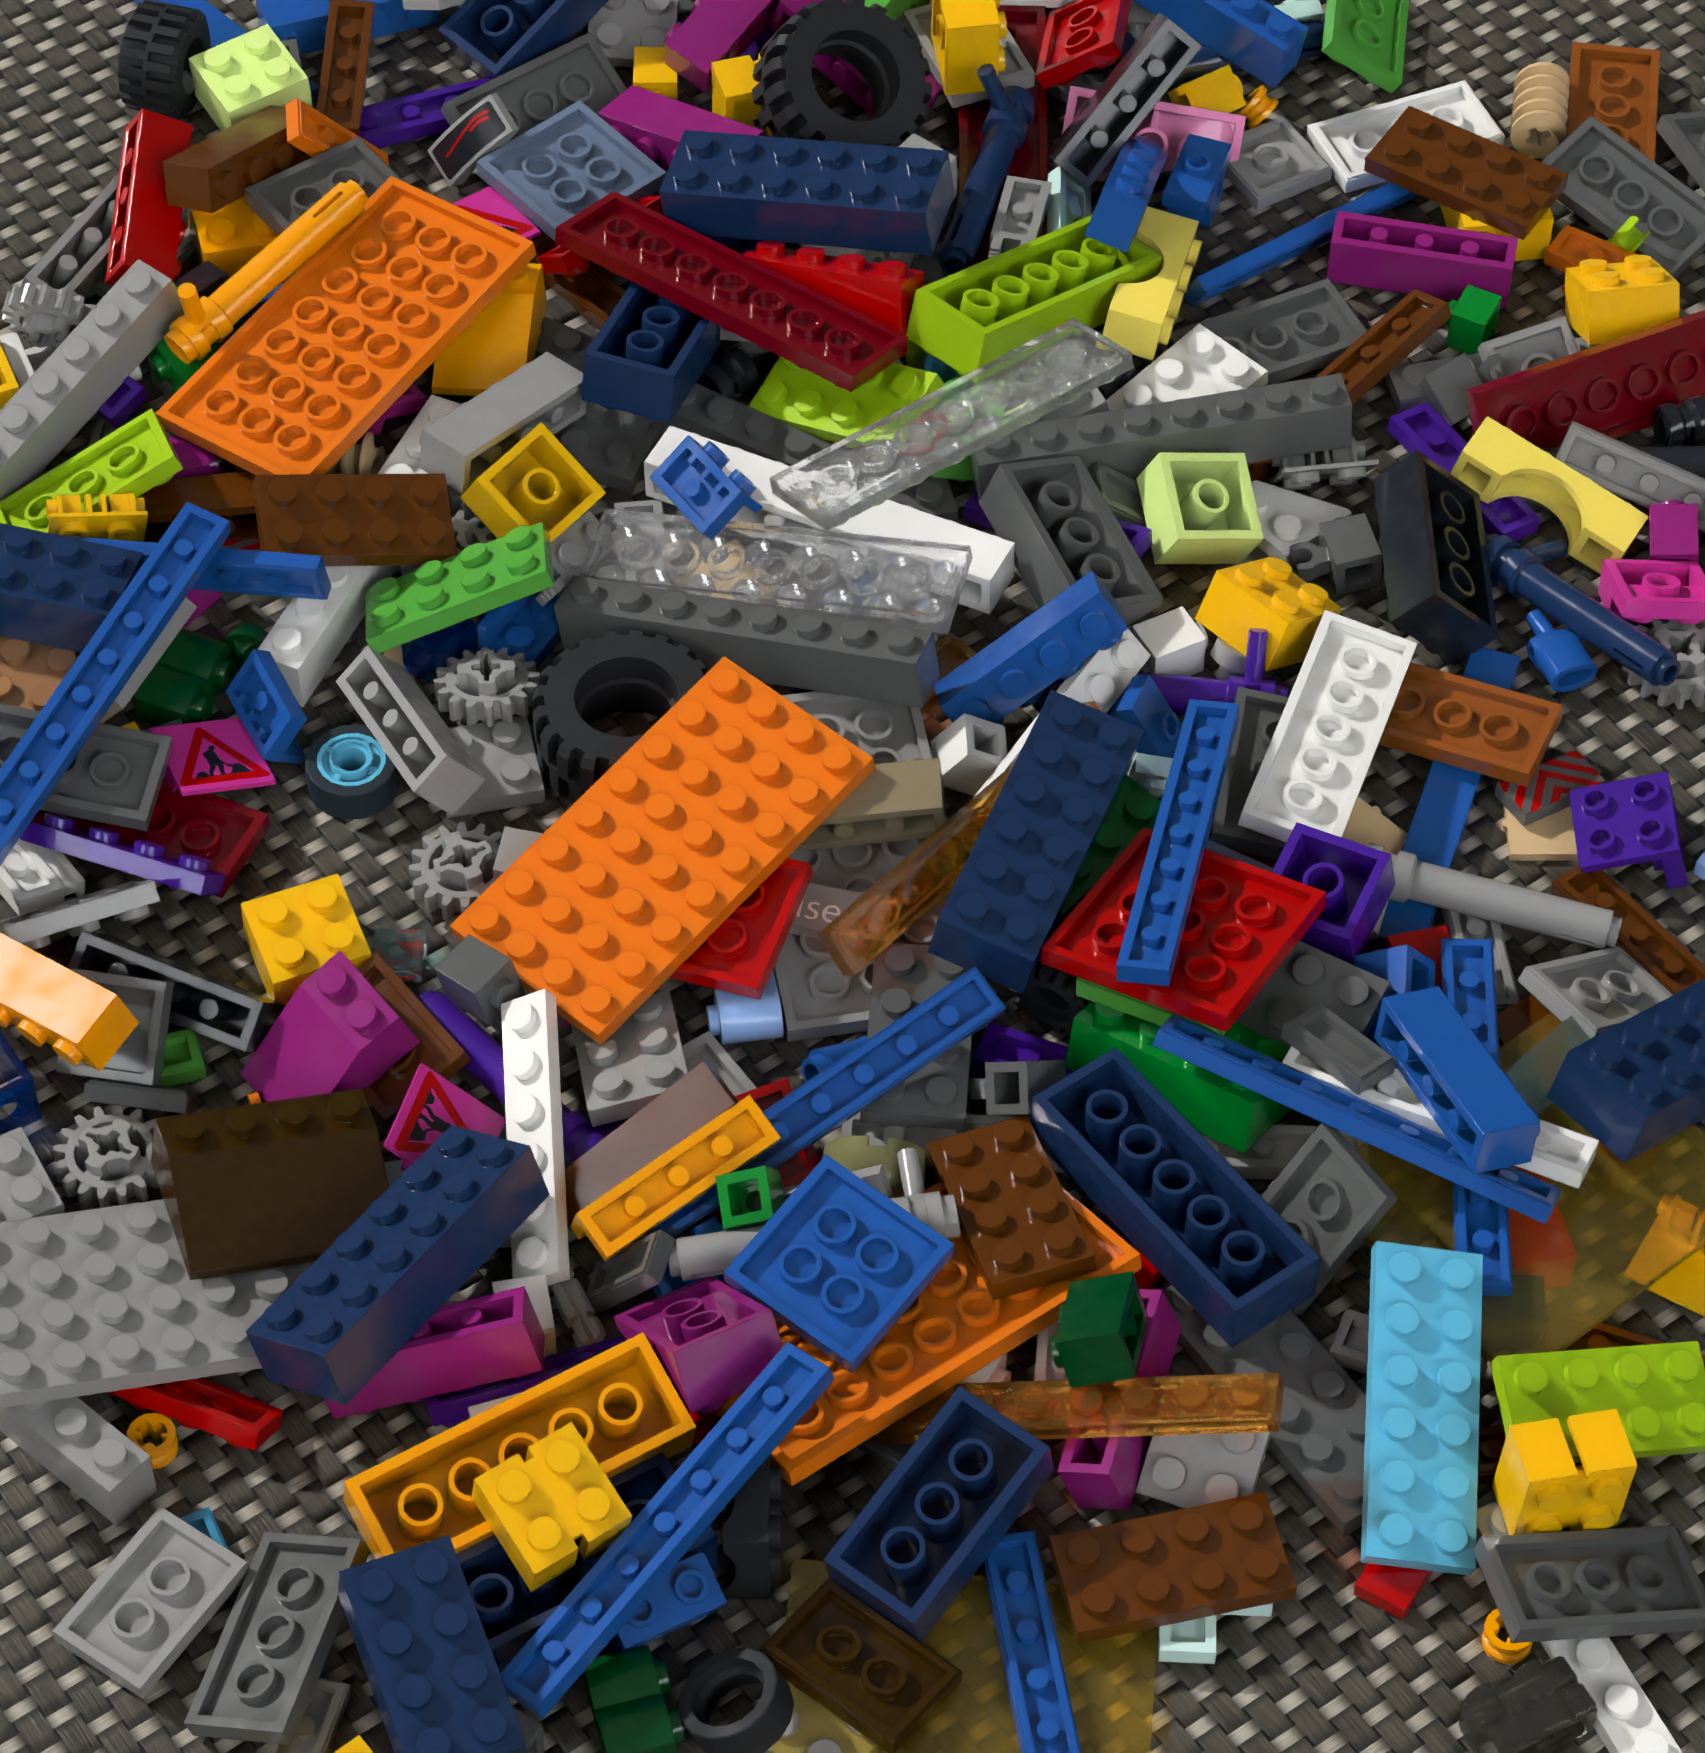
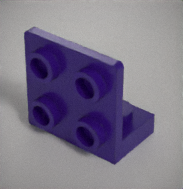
M1668 771L1575 788L1569 791L1578 862L1581 872L1588 873L1652 861L1654 871L1664 869L1668 889L1688 885L1677 808Z

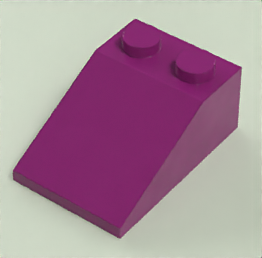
M338 951L300 984L240 1074L253 1090L258 1092L264 1102L361 1088L364 1091L420 1041L341 951Z
M714 1277L702 1278L614 1316L618 1329L627 1340L644 1332L685 1408L690 1413L703 1414L712 1412L725 1404L726 1398L742 1391L745 1392L783 1348L772 1310Z

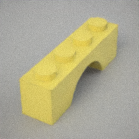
M1147 206L1136 239L1163 256L1160 270L1156 277L1144 282L1118 283L1108 310L1100 342L1101 346L1115 347L1125 353L1153 361L1159 343L1168 345L1175 319H1177L1184 293L1187 292L1193 267L1196 266L1203 241L1195 239L1199 221Z
M1488 416L1464 447L1450 473L1477 492L1480 500L1487 504L1499 498L1517 496L1534 500L1546 506L1560 519L1566 529L1569 540L1568 555L1600 575L1603 559H1623L1649 517L1630 503L1620 499L1588 477L1578 473L1554 458L1551 454L1541 450Z

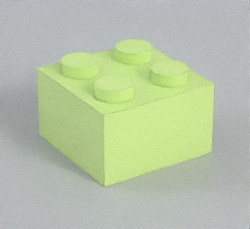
M268 24L188 58L195 96L221 131L270 105L286 108L285 104L296 98L313 107L307 75Z
M1159 452L1136 478L1146 526L1152 529L1151 549L1155 564H1240L1264 539L1245 453Z

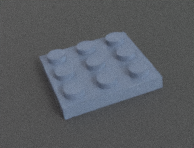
M580 100L476 161L477 175L554 241L557 226L609 193L615 191L635 201L642 196H650L660 190L666 176V172Z

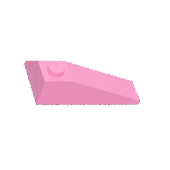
M1070 86L1062 134L1097 90ZM1158 101L1130 137L1136 139V137L1141 136L1154 140L1160 144V150L1169 153L1161 173L1173 171L1189 134L1232 144L1229 162H1234L1239 159L1246 116ZM1122 147L1096 178L1095 182L1107 181Z

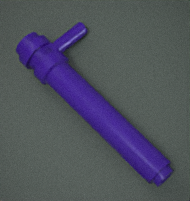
M1250 628L1248 631L1244 676L1230 675L1227 680L1145 672H1138L1136 676L1146 674L1151 676L1176 715H1185L1189 699L1234 703L1238 687L1287 697L1288 685L1276 684V679L1264 678L1268 630L1261 628ZM1059 678L1043 689L1042 695L1036 702L1045 703L1050 691L1056 692L1065 679Z
M433 990L422 993L418 997L419 1001L472 1059L463 1068L505 1106L503 1047L460 1007L447 998L445 993H436ZM561 1102L565 1168L628 1119L592 1127L591 1122L582 1113L571 1111Z

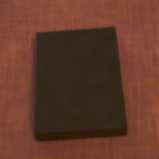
M830 1578L759 1648V1651L763 1652L775 1664L785 1680L888 1753H895L961 1684L963 1671Z

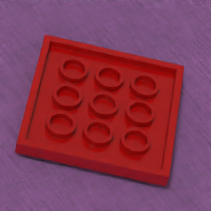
M1143 827L1041 947V962L1047 966L1227 1032L1326 908V891L1205 849L1170 985L1160 986L1117 981L1116 963L1153 830Z

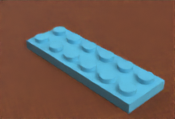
M1376 1241L1371 1248L1361 1534L1362 1563L1468 1576L1476 1569V1557L1473 1549L1476 1545L1483 1254Z

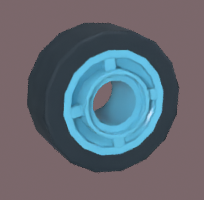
M342 725L325 731L312 742L305 755L308 794L314 805L327 815L344 820L365 819L387 808L393 803L400 790V772L367 726Z

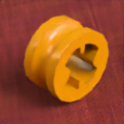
M1264 85L1255 89L1245 98L1246 106L1235 111L1237 115L1246 116L1248 120L1246 125L1250 129L1261 123L1279 103L1275 97H1267V88Z
M146 1413L137 1417L129 1425L127 1438L150 1455L153 1469L162 1468L175 1459L179 1450L176 1427L167 1416L159 1413ZM149 1435L155 1440L162 1438V1444L157 1447L150 1442L144 1444L143 1438Z
M1498 1608L1493 1610L1487 1616L1484 1624V1631L1481 1637L1482 1648L1487 1656L1502 1664H1516L1523 1661L1529 1655L1533 1642L1511 1643L1510 1637L1507 1638L1506 1642L1497 1638L1499 1628L1506 1629Z

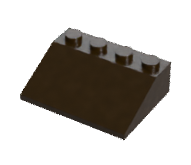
M362 1088L155 1118L151 1164L190 1280L316 1261L389 1188L377 1127Z

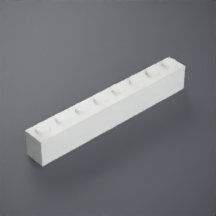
M431 394L378 474H429L419 468L422 430L430 423L438 421L457 409L460 404ZM396 565L325 566L332 586L328 599L319 600L293 597L262 642L258 650L270 651L300 707H304L364 617L365 590L371 588L378 581L389 578L396 569Z
M669 426L644 461L646 496L675 505L652 481L650 476L687 435L703 446L708 441H711L730 459L725 467L731 473L738 469L757 487L752 495L763 506L756 514L744 505L727 524L886 579L898 575L904 580L917 577L921 590L932 588L930 593L932 595L987 614L991 613L1014 577V542L914 509L908 505L896 503L867 491L852 488L823 476H817L784 463L758 456L738 447H732L693 432Z

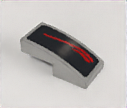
M492 93L455 121L427 151L449 187L463 184L475 170L476 161L508 143L519 128L498 94Z

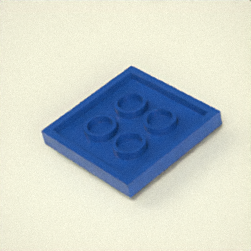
M825 1155L727 1267L723 1275L727 1284L772 1310L773 1316L853 1373L955 1254L954 1243L831 1157Z

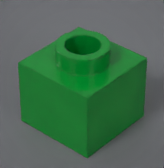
M1467 285L1458 301L1452 299L1449 303L1452 317L1443 324L1449 327L1446 346L1467 354L1479 353L1477 349L1479 345L1489 341L1497 329L1502 296Z
M765 1165L715 1176L724 1230L766 1224L785 1202L781 1173L779 1170ZM760 1194L762 1210L755 1211L753 1200Z

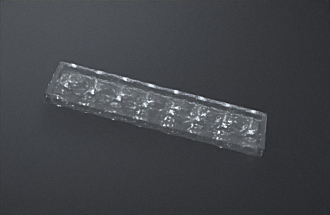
M1073 318L771 476L769 479L772 494L826 531L841 526L850 518L873 506L884 503L888 498L911 486L922 483L929 476L950 465L961 462L965 457L988 445L999 442L1003 437L1023 426L1035 423L1040 417L1063 405L1074 402L1078 397L1100 385L1112 382L1115 377L1133 368L1132 354L1129 350Z
M604 508L579 576L933 631V633L948 635L973 556L970 545L729 521L714 539L710 540L686 516Z

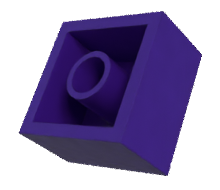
M1296 822L1272 873L1326 891V908L1300 941L1354 965L1355 955L1362 954L1396 884L1391 854Z

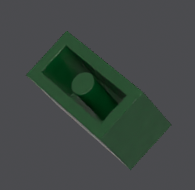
M1133 1271L1070 1282L1065 1304L1059 1307L1060 1324L1057 1335H1053L1051 1338L1053 1361L1057 1368H1064L1070 1388L1135 1377L1148 1314Z

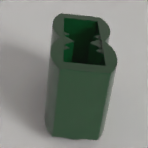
M182 628L132 696L136 718L155 725H161L180 718L183 724L208 721L213 711L214 698L220 693L222 688L227 689L235 676L236 663L232 660L230 644Z
M648 1644L596 1657L584 1670V1684L603 1753H676V1743L685 1741L682 1722L677 1707L668 1710L666 1708L663 1694L671 1693L667 1669L663 1659L653 1661Z

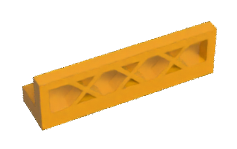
M748 1095L576 1213L570 1228L579 1240L587 1236L606 1262L716 1186L715 1176L736 1172L778 1143L781 1137L753 1098Z

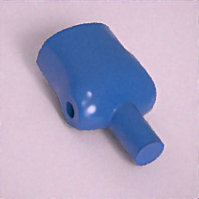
M1535 609L1526 616L1525 621L1536 636L1529 640L1527 654L1537 670L1546 678L1552 689L1556 692H1567L1590 683L1598 669L1587 653L1582 637L1570 629L1555 630L1542 610Z

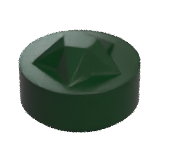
M238 623L228 630L224 642L230 644L232 660L236 663V666L241 668L253 649L260 647L269 634L266 630L251 623Z

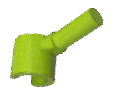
M1631 216L1617 230L1614 236L1606 241L1614 246L1621 247L1629 253H1633L1649 237L1650 231L1646 233L1639 231L1635 227L1639 218Z

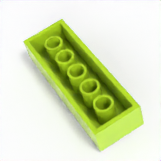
M1090 215L916 289L906 336L909 337V340L920 346L924 352L937 357L957 370L958 374L975 382L1031 357L1063 338L1066 341L1104 324L1118 283H1139L1156 277L1159 273L1163 256L1133 238L1126 253L1084 236L1092 217Z

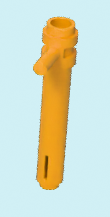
M349 180L346 183L339 182L208 298L205 296L199 298L196 287L191 283L180 285L177 293L185 314L175 319L169 325L170 331L164 335V340L170 350L185 364H190L195 359L202 360L211 352V345L215 341L222 342L233 333L234 324L364 211V204L368 201L364 190L353 180Z

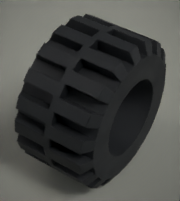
M144 0L143 3L138 5L127 24L119 52L118 84L122 102L125 103V107L137 111L144 108L180 120L186 118L190 111L193 110L198 99L195 96L188 58L211 49L208 22L201 10L154 0Z

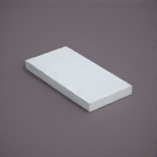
M1463 80L1307 125L1306 137L1317 153L1332 168V175L1344 193H1348L1387 181L1364 171L1365 157L1408 106H1412L1503 146L1505 135L1468 83Z

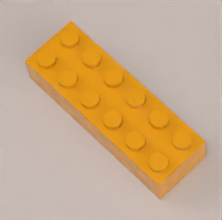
M644 1332L344 1481L343 1501L374 1559L448 1535L457 1554L495 1535L472 1499L474 1479L517 1453L525 1462L529 1446L571 1421L608 1479L661 1452L668 1459L691 1447L696 1425Z

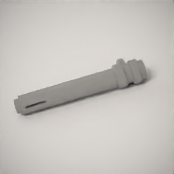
M1370 843L1368 846L1383 852L1385 846ZM1399 850L1398 855L1389 853L1392 856L1396 884L1388 900L1403 904L1407 900H1412L1601 950L1604 949L1605 945L1615 948L1622 918L1613 916V910L1419 861L1416 854ZM1388 901L1369 940H1376L1379 936Z
M901 1149L897 1153L904 1197L891 1198V1200L946 1239L960 1237L954 1194L941 1196L940 1191L925 1193L917 1149ZM765 1224L676 1238V1244L673 1245L668 1260L671 1278L682 1276V1281L723 1275L727 1267Z

